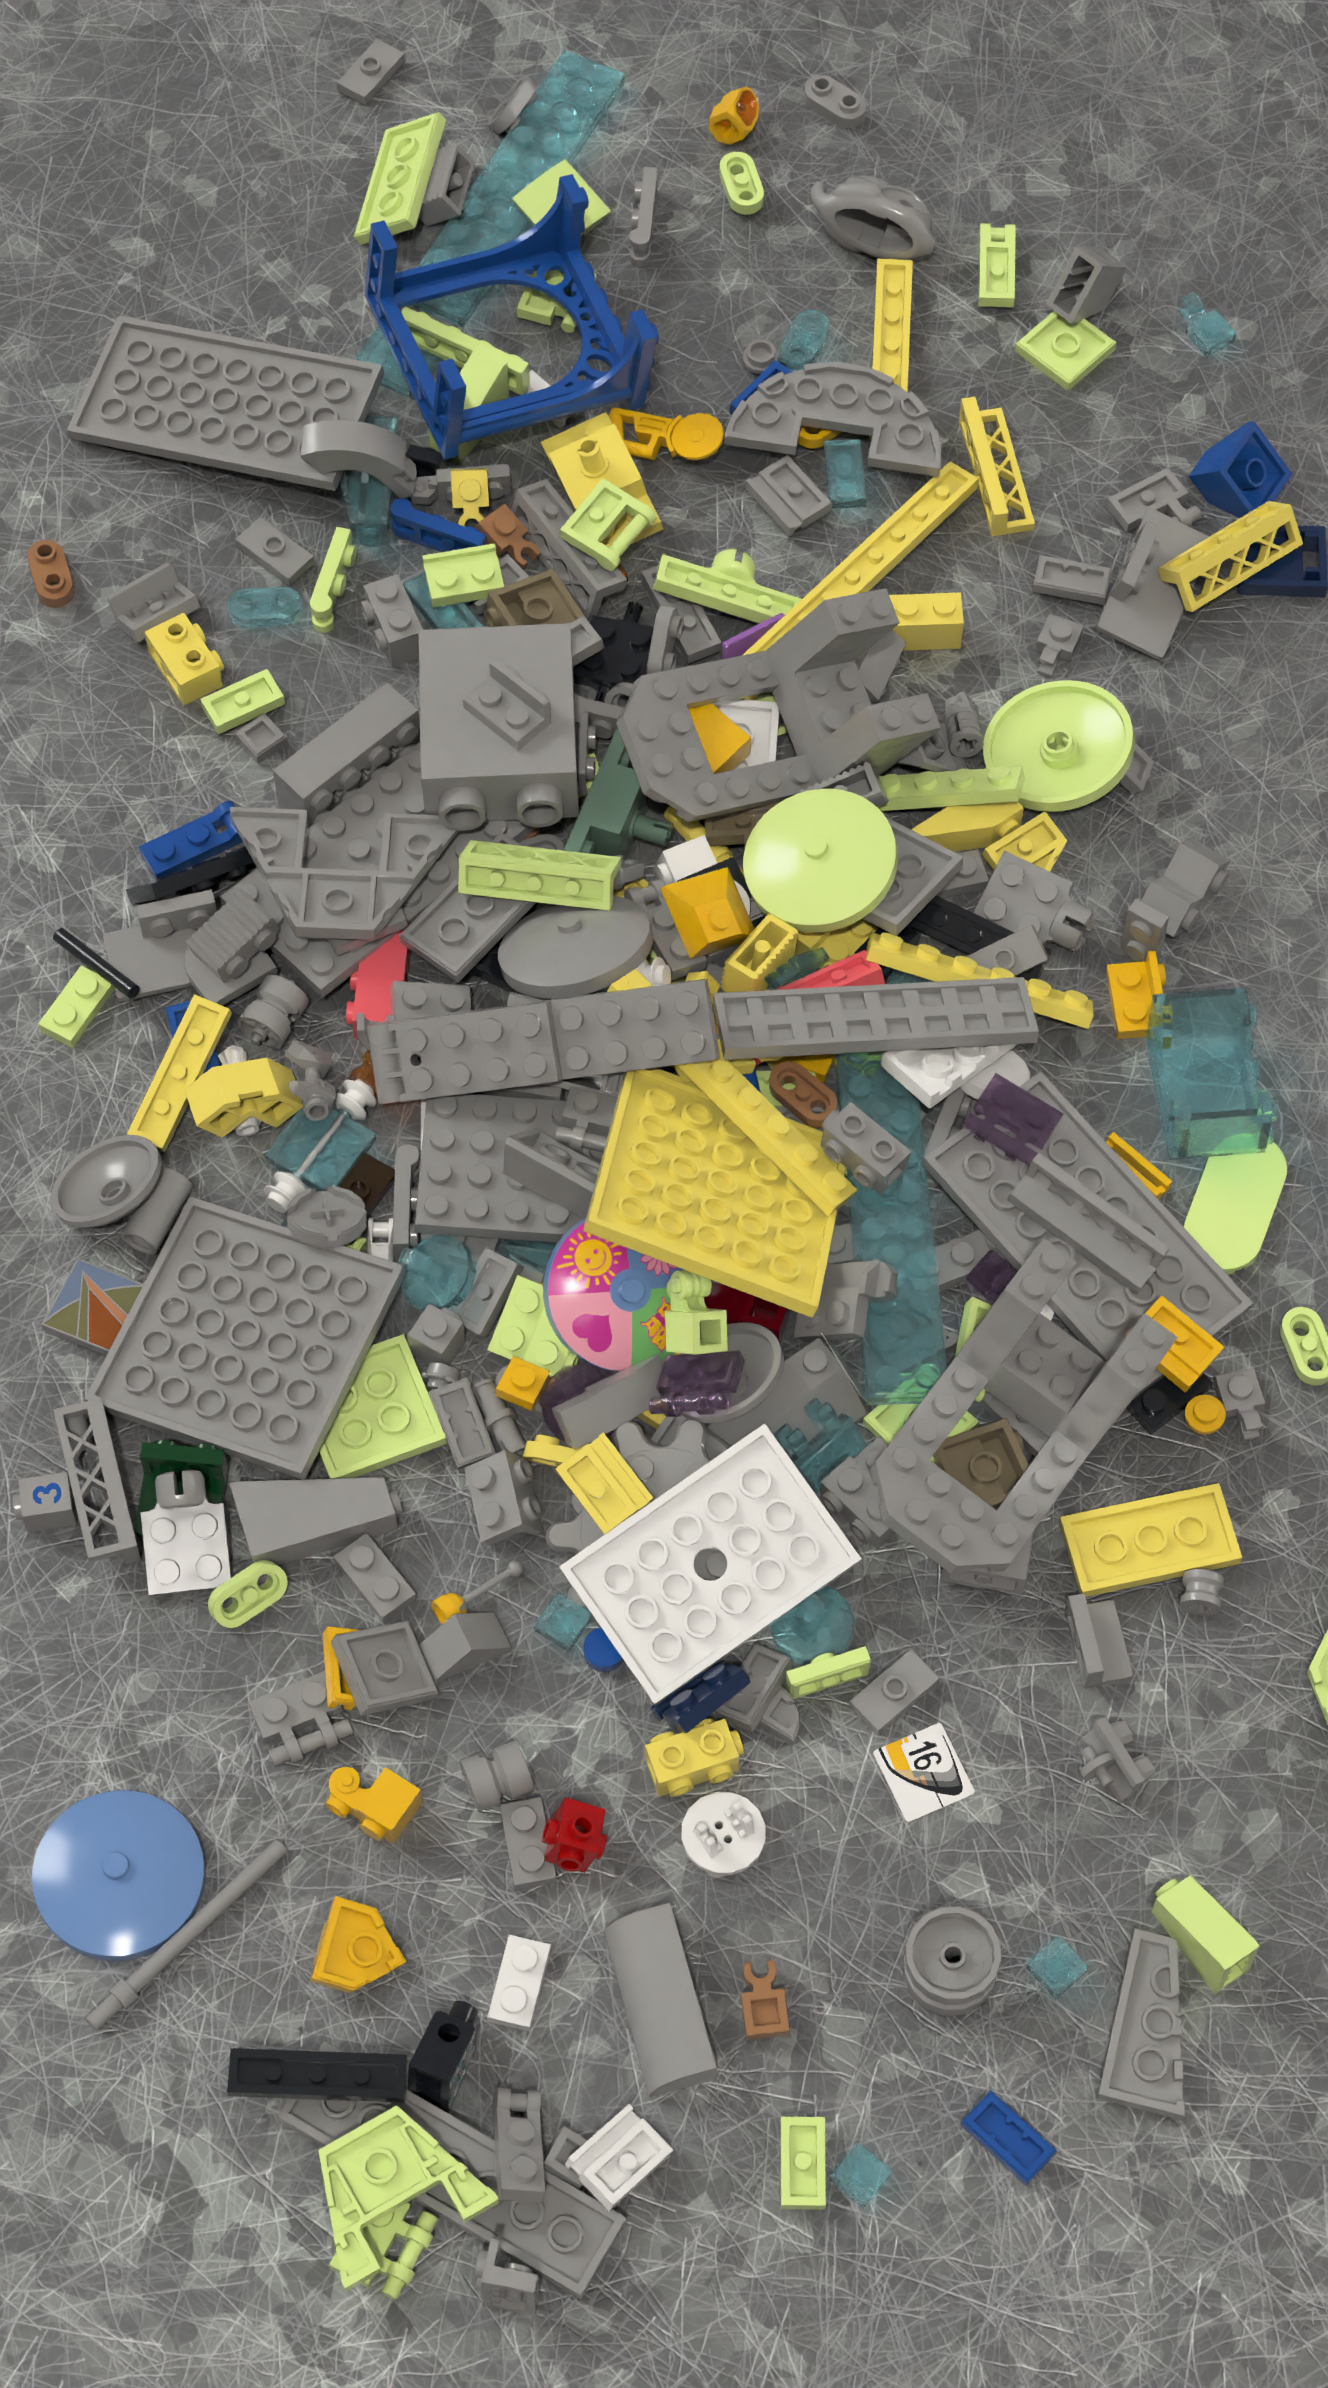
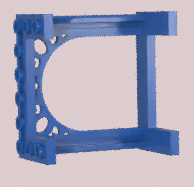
M573 174L559 177L557 197L553 206L537 224L514 240L489 250L397 273L395 272L398 246L385 220L371 223L364 296L444 460L458 456L459 444L622 401H627L631 410L642 408L645 405L647 391L650 390L651 368L655 365V347L659 343L658 330L654 323L649 322L645 312L639 310L629 313L626 336L624 337L620 319L617 315L613 316L608 306L605 290L603 288L599 289L591 263L586 262L581 254L580 239L581 233L585 231L584 214L585 209L589 206V201L585 189L579 187ZM552 270H559L564 279L559 284L550 285L545 280L546 274ZM534 271H537L536 277H533V278H532V277H529V276L526 275V274H532V275H533ZM496 284H513L529 287L559 302L573 317L581 335V354L570 373L556 384L547 388L465 410L463 409L466 385L453 358L439 362L437 381L435 382L400 311V307ZM569 288L572 297L567 296L564 291ZM596 342L599 349L592 348L591 343ZM592 359L602 360L608 364L610 370L597 371L591 368L587 362ZM581 375H585L587 377L583 381H579L578 377Z

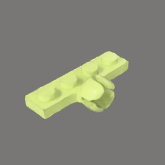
M734 548L725 549L717 553L711 568H705L662 554L653 585L654 590L759 624L779 613L786 615L802 600L801 598L757 584L754 580L756 565L752 557L743 551L741 562L734 561L737 551Z

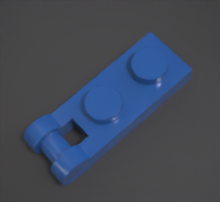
M400 498L391 503L393 533L400 538L439 552L487 545L486 534L481 533L474 527H464L450 522L440 515H431L414 509L407 499Z
M232 801L223 802L213 812L139 846L140 855L156 882V878L190 868L243 842L230 818V807H236ZM226 825L227 830L218 834L216 829Z

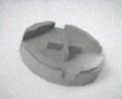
M326 1186V1191L316 1192V1187L310 1188L296 1195L288 1204L287 1227L295 1238L312 1246L336 1247L345 1245L360 1237L366 1229L367 1212L362 1198L344 1188Z

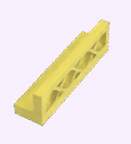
M975 396L962 398L959 423L974 476L979 478L978 490L991 536L1034 530V518L1002 407L979 411ZM996 421L998 429L992 437L986 434L983 423ZM991 448L1005 454L1006 458L1001 465L994 463ZM1000 477L1014 484V488L1009 494L1002 492L999 481ZM1010 506L1020 511L1023 519L1008 521L1007 507Z
M1267 501L1158 567L1161 581L1177 584L1185 610L1189 612L1197 610L1303 545L1291 504ZM1285 525L1289 540L1280 546L1273 544L1277 529ZM1254 542L1262 544L1257 560L1252 563L1246 561L1250 545ZM1226 559L1234 561L1229 577L1224 580L1218 578L1222 562ZM1199 576L1206 578L1201 594L1194 597L1189 582Z

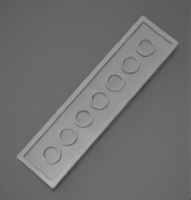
M323 2041L318 2051L342 2052ZM407 2089L405 2103L287 2099L277 2115L278 2121L324 2147L397 2105L430 2134L445 2151L459 2163L461 2162L466 2166L468 2171L480 2182L493 2190L498 2197L495 2141ZM544 2170L546 2193L542 2203L499 2200V2204L466 2223L461 2219L442 2185H437L413 2199L415 2202L488 2245L491 2238L500 2240V2248L503 2254L529 2267L535 2273L579 2299H582L627 2222L626 2217L613 2209L608 2211L599 2201Z

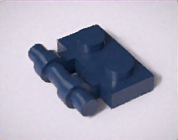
M719 1661L658 1705H653L650 1709L658 1720L665 1719L670 1728L686 1734L750 1684L751 1681L742 1668L728 1663L723 1664Z

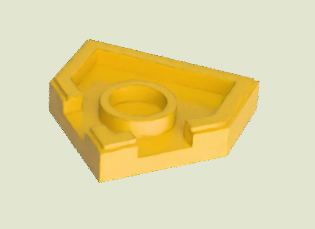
M338 1896L334 1897L314 1958V1968L310 1982L352 1994L406 1963L399 1947L395 1946L386 1930L385 1922L377 1908Z

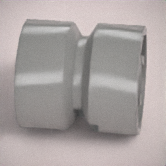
M516 1740L494 1747L490 1757L485 1756L481 1752L459 1760L468 1792L477 1812L500 1805L504 1795L513 1800L534 1792L527 1763Z

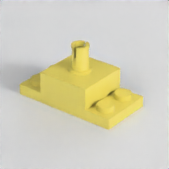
M607 412L541 442L543 450L574 512L604 478L651 507L657 515L653 524L650 527H644L631 544L664 529L646 492L642 477ZM626 512L601 543L610 547L633 519V516Z

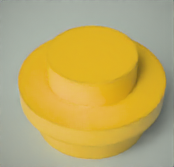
M1198 1395L1188 1402L1184 1416L1187 1425L1194 1432L1207 1435L1217 1432L1223 1426L1226 1411L1224 1405L1217 1398L1211 1395Z

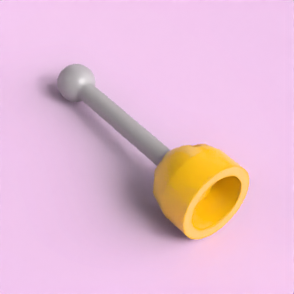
M517 1560L511 1561L505 1571L463 1597L456 1593H446L431 1601V1607L435 1616L443 1624L454 1614L467 1613L466 1604L507 1578L520 1576L524 1570L523 1564Z

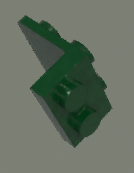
M156 1440L154 1443L142 1442L140 1461L144 1476L135 1522L137 1536L143 1538L140 1512L155 1509L157 1503L155 1480L158 1475L163 1473H176L178 1495L184 1494L182 1471H200L205 1478L206 1497L209 1503H223L228 1475V1465L224 1450H219L216 1446L210 1444H197L195 1447L178 1446L175 1442L169 1440Z

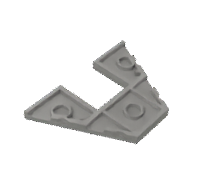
M230 807V818L296 937L375 940L459 832L458 830L445 827L440 822L439 815L384 813L379 871L303 868L308 822L307 810Z

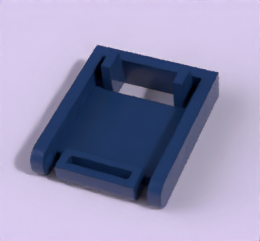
M1285 525L1277 529L1273 544L1278 546L1289 540ZM1298 525L1303 545L1239 583L1238 593L1241 595L1325 597L1328 588L1325 526ZM1257 542L1251 544L1245 560L1251 563L1257 560L1262 544ZM1303 551L1316 552L1317 567H1306L1303 576Z

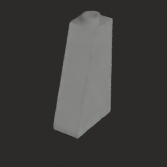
M384 1477L237 1481L230 1483L233 1501L252 1563L259 1560H270L277 1565H281L351 1544L365 1533L370 1537L398 1530L396 1515L402 1513L396 1489L388 1491Z

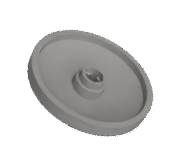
M613 895V906L610 911L549 904L527 915L508 931L500 944L498 961L507 984L522 994L545 999L581 996L606 988L635 968H638L652 948L653 931L645 910L634 901Z

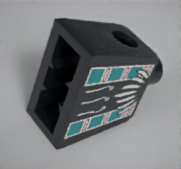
M455 2001L449 2014L442 2011L434 2013L408 2067V2090L448 2114L472 2060L476 2046L477 2027L473 2023L478 2011L474 2006L464 2001Z

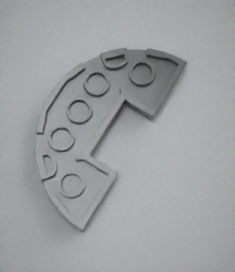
M819 362L805 364L802 370L786 375L780 372L758 385L757 391L746 401L742 400L732 414L724 435V444L791 455H796L802 426L872 436L867 466L936 477L940 476L941 443L937 429L935 430L928 416L929 411L912 391L907 393L904 389L893 383L894 378L880 371L851 363Z

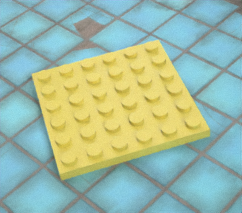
M659 1068L625 1071L583 1231L812 1318L819 1306L837 1210L827 1216L694 1082L684 1083L679 1076ZM786 1118L844 1176L846 1166L832 1161L825 1154L823 1147H821L823 1132Z

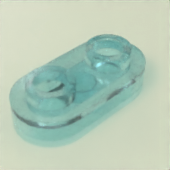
M805 310L799 313L780 345L779 362L793 372L802 370L805 364L815 363L829 337L830 322L828 317L818 310Z
M288 587L241 589L234 592L227 603L230 620L242 628L288 626L298 621L302 615L301 597L294 589ZM251 603L248 606H242V604Z

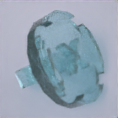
M435 1235L423 1240L413 1250L403 1248L398 1264L404 1265L406 1275L402 1281V1291L408 1302L419 1310L424 1311L428 1304L441 1309L443 1307L450 1308L452 1305L458 1306L464 1301L473 1286L476 1274L475 1262L472 1261L470 1254L472 1252L469 1247L450 1235Z
M826 1586L811 1594L806 1601L771 1624V1632L776 1647L783 1655L791 1657L792 1661L800 1665L811 1664L812 1659L819 1655L834 1653L836 1656L846 1651L853 1635L854 1617L848 1602L836 1590Z

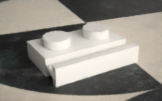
M630 2104L623 2108L575 2151L565 2163L568 2169L572 2168L580 2176L579 2181L608 2211H611L668 2159L673 2152V2149L643 2118L640 2120L632 2111L634 2108Z

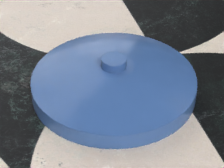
M127 1790L109 1791L90 1796L63 1812L43 1836L34 1858L32 1870V1886L35 1901L43 1920L51 1932L70 1949L87 1957L105 1961L132 1960L156 1952L195 1915L203 1896L206 1879L205 1861L201 1845L195 1831L186 1818L176 1808L155 1796Z

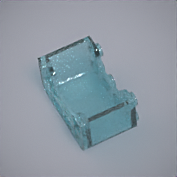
M1246 988L1152 995L1147 1030V1049L1167 1154L1170 1160L1266 1152L1267 1145L1273 1144L1271 1121H1277V1102L1275 1097H1269L1267 1090L1258 1089L1257 1081L1260 1078L1259 1061L1257 1058H1252L1250 1052L1253 1049L1251 1027L1257 1025V1009L1255 1003H1249Z

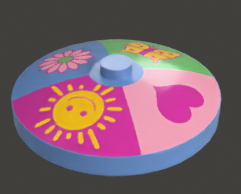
M586 1218L582 1219L572 1226L556 1244L544 1274V1306L554 1333L561 1343L577 1358L601 1369L621 1371L655 1354L659 1355L662 1362L674 1354V1352H666L665 1311L671 1310L666 1286L674 1271L684 1269L584 1232Z

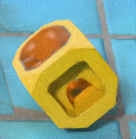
M747 86L732 90L724 95L719 104L714 106L709 118L708 129L717 142L731 145L743 140L753 130L759 114L758 97L753 90Z

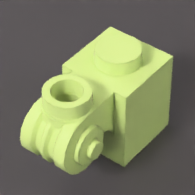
M687 1270L674 1271L666 1286L667 1295L671 1303V1310L665 1311L666 1352L697 1355L728 1351L727 1311L707 1308L704 1302V1297H707L711 1292V1279Z

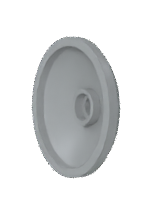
M138 1135L117 1136L91 1146L73 1159L57 1178L51 1193L52 1209L63 1223L73 1227H99L123 1218L136 1209L155 1187L162 1165L159 1151L150 1140Z
M732 1323L727 1324L728 1351L697 1355L681 1353L671 1368L667 1383L668 1395L676 1410L687 1419H694L701 1423H717L736 1419L756 1408L772 1392L783 1371L784 1353L776 1336L770 1330L758 1324Z

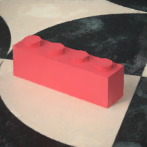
M406 928L359 964L358 970L350 977V990L355 991V1000L348 1001L346 1024L353 1025L354 1038L359 1039L357 1036L356 1013L364 1014V1017L370 1021L384 1022L387 1015H391L390 987L393 981L408 982L411 950L404 946L399 938V935Z

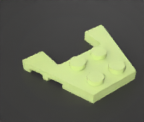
M397 2105L318 2150L341 2282L346 2292L382 2272L361 2230L437 2185H442L464 2223L499 2204L498 2197L493 2190L480 2182L468 2171L466 2166L461 2162L459 2163L445 2151L430 2134Z

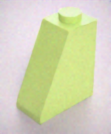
M478 345L460 372L466 385L463 410L509 398L507 361ZM429 430L430 448L440 452ZM481 439L459 444L458 456L449 459L460 464Z
M1191 1875L1181 1882L1174 1878L1157 1890L1155 1894L1158 1898H1156L1151 1912L1170 1937L1177 1939V1946L1214 1995L1249 1971L1260 1945Z

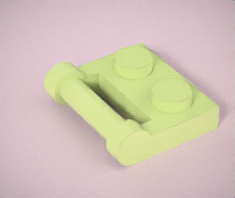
M602 478L562 526L560 538L596 559L604 569L614 571L621 562V555L644 527H650L653 524L657 515L651 507ZM626 512L633 516V519L610 547L601 543Z

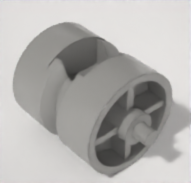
M267 975L256 991L257 999L247 1005L238 1019L240 1029L251 1039L253 1044L257 1045L259 1043L271 1049L282 1047L291 1032V1023L300 1018L309 1003L308 997L295 985V981L287 980L277 975Z

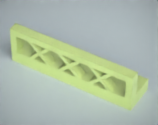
M470 840L459 856L458 893L610 911L613 906L614 878L621 868V857Z

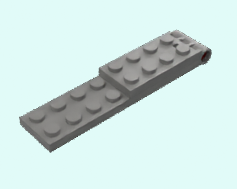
M708 978L366 1025L378 1104L552 1083L563 1079L710 1061L720 1058ZM417 1055L421 1057V1063L418 1061Z

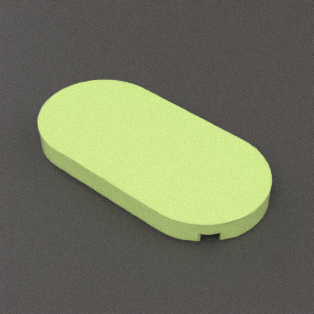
M1239 1132L1228 1135L1214 1146L1184 1223V1228L1227 1275L1234 1274L1235 1271L1242 1268L1246 1269L1257 1259L1287 1176V1163L1280 1148L1267 1137L1251 1132Z

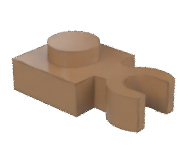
M503 504L478 522L476 529L486 534L488 544L495 543L498 556L507 551L523 570L527 562L521 554L529 555L534 562L538 560L541 554L539 547L535 543L524 540L529 530L506 504Z
M767 1960L768 1974L763 1978L755 1977L751 1971V1963L746 1962L744 1964L743 1978L746 1985L753 1991L741 1993L746 2040L789 2036L790 2028L784 1988L773 1990L771 1988L775 1982L777 1971L774 1961Z

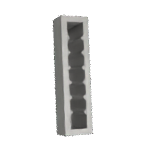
M667 1903L644 1909L614 1921L606 1927L604 1936L648 2096L652 2097L715 2080L717 2066L671 1904Z

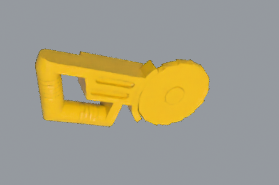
M613 407L608 415L612 424H615L630 455L650 460L656 459L661 446L667 447L672 457L679 455L687 460L697 461L709 458L723 444L725 435L722 423L708 413L691 414L685 418L678 415L673 420ZM623 423L635 426V433L639 442L624 439Z

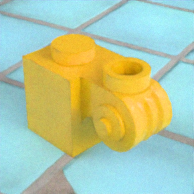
M341 1767L336 1769L330 1776V1795L325 1802V1806L332 1813L343 1819L348 1814L357 1818L361 1823V1830L377 1841L385 1838L394 1844L423 1801L421 1789L386 1767L372 1787L368 1789H362L360 1776L355 1769Z

